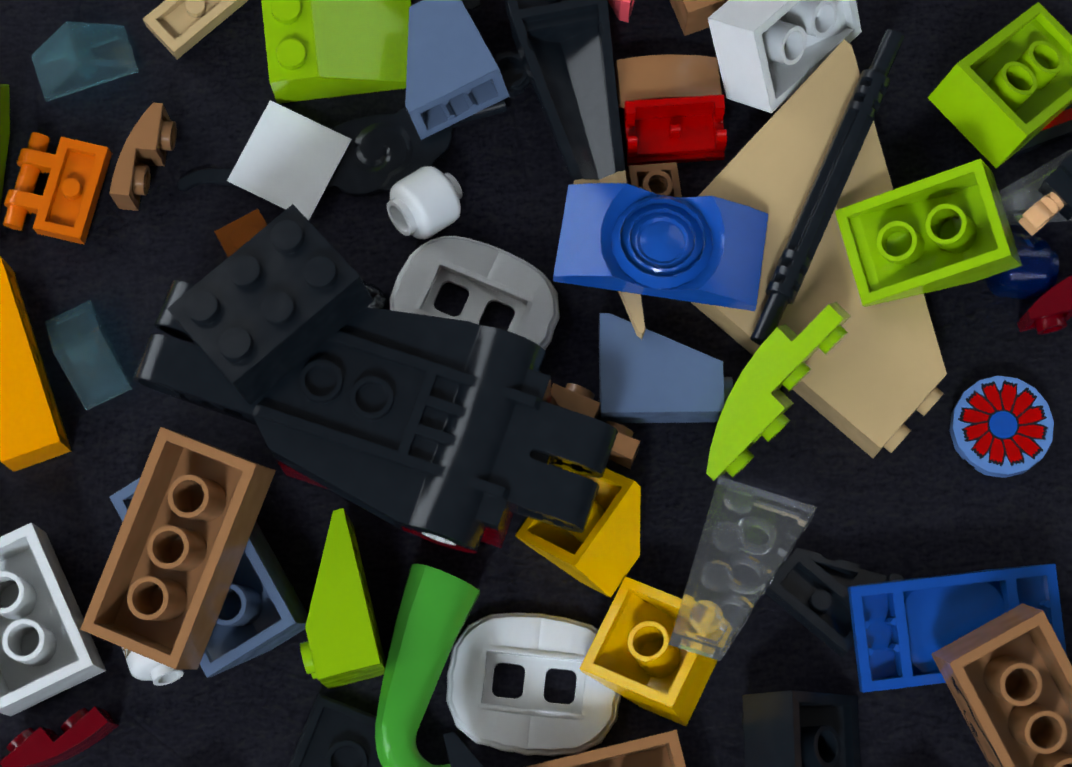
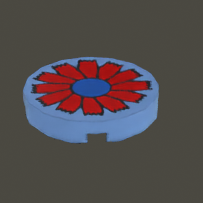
M994 376L977 381L962 393L951 412L949 432L956 452L963 460L966 459L970 465L974 466L975 470L986 476L1007 478L1025 473L1043 459L1053 440L1054 420L1047 401L1035 387L1018 378Z

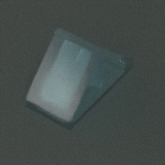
M66 21L31 55L46 102L139 72L123 25Z
M91 300L45 321L52 351L86 410L132 389Z

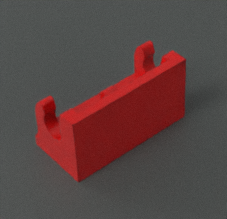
M724 94L625 101L623 126L627 166L724 160V151L727 143V129H724L723 123L725 114Z

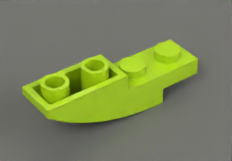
M837 302L828 304L799 335L786 324L776 327L747 363L732 388L717 422L706 472L713 481L725 472L732 478L736 476L754 458V455L748 449L761 436L769 442L788 424L790 420L784 413L794 403L780 388L784 386L791 391L811 371V368L805 362L818 349L826 355L848 333L842 325L851 316Z

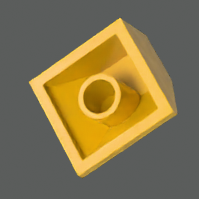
M606 468L601 478L579 474L599 485L584 532L565 530L528 517L515 536L579 582L611 598L640 556L641 486L636 481Z

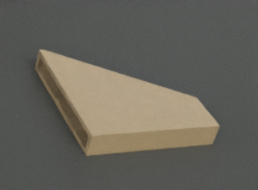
M845 39L699 195L715 196L769 214L756 310L749 311L691 302L752 355L761 346L754 343L750 337L768 299L765 290L861 76L853 47ZM874 121L793 304H787L778 325L786 324L799 335L828 304L837 302L851 316L842 325L848 332L845 337L826 355L818 349L805 362L811 368V371L792 390L872 458L883 447L890 453L897 448L911 432L904 423L916 410L923 416L928 413L944 394L937 386L947 375L924 294L868 307L862 305L836 218L835 210L894 190Z

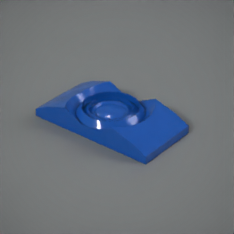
M628 183L568 185L553 282L755 311L769 214L715 196H666Z
M1056 564L988 569L848 587L859 688L862 693L946 683L931 654L1022 603L1044 611L1066 653Z

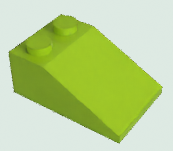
M261 0L269 82L277 104L406 88L409 7L412 6L411 0Z
M1037 2L959 61L929 95L928 99L997 169L1072 104V35Z
M981 158L835 210L857 289L864 307L976 282L1022 266L993 172Z
M344 508L333 510L305 625L308 641L300 643V651L306 673L311 674L313 679H317L328 689L382 676L386 666V659L354 526Z

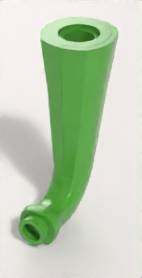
M412 564L410 566L385 666L375 722L376 751L382 767H451L450 764L433 765L426 761L418 751L416 735L447 658L480 595V590L456 576L423 564Z

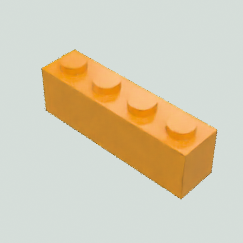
M0 256V461L15 472L72 451L14 270Z

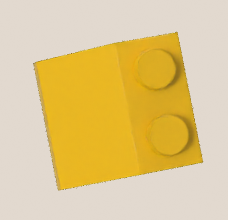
M625 576L579 669L639 707L687 726L730 636V632L717 612Z

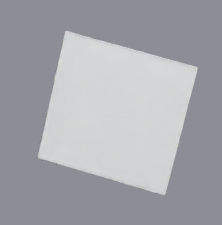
M270 100L227 181L284 209L294 204L309 221L352 139Z

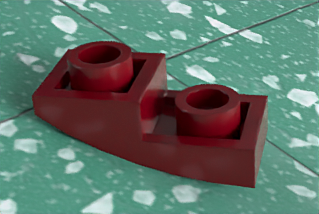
M1072 275L1049 289L1027 310L1017 322L1020 332L1036 329L1038 335L1059 331L1067 326L1066 321L1072 317Z
M94 706L88 711L86 708H82L63 723L61 729L64 734L60 737L53 730L41 726L35 731L31 727L21 732L8 744L7 750L10 753L0 761V765L2 767L52 766L88 749L119 725L104 709Z

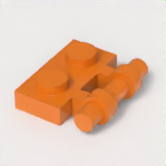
M32 132L27 148L20 150L17 160L20 171L15 187L8 190L4 201V206L8 209L3 225L10 229L21 231L27 214L34 213L37 215L33 229L37 234L85 245L112 153L108 147L66 137L60 138L56 154L46 153L50 138L44 134ZM49 173L43 196L34 194L39 174Z

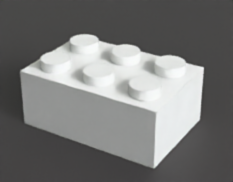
M29 523L0 537V713L7 716H13L106 671L91 634L80 630L84 618L47 533L33 523Z

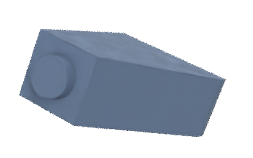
M422 0L409 7L405 106L421 140L509 97L500 69L462 0Z
M599 313L601 421L616 423L718 422L726 400L733 388L732 377H724L723 361L646 328L641 340L636 335L631 322L610 313Z

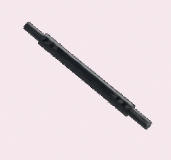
M886 30L870 68L862 71L765 290L768 299L750 337L758 345H762L778 327L787 304H793L889 87L890 80L888 74L904 40V36L898 31Z

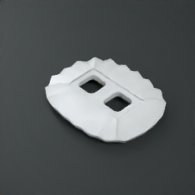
M443 236L431 239L419 246L408 257L399 272L389 298V310L463 320L478 325L487 305L490 302H498L512 308L515 312L507 331L535 342L544 350L552 341L555 327L560 319L558 293L543 272L525 260L500 248L459 236ZM445 283L455 284L469 292L464 308L458 316H450L434 307L436 298Z
M522 612L490 614L469 624L452 647L447 671L446 702L456 727L477 744L526 756L575 755L602 743L617 720L621 695L579 669L598 629L593 625L566 617ZM498 664H514L524 668L523 693L519 698L497 697L493 694L494 669ZM550 669L569 670L576 674L575 698L572 703L560 704L545 700V677Z

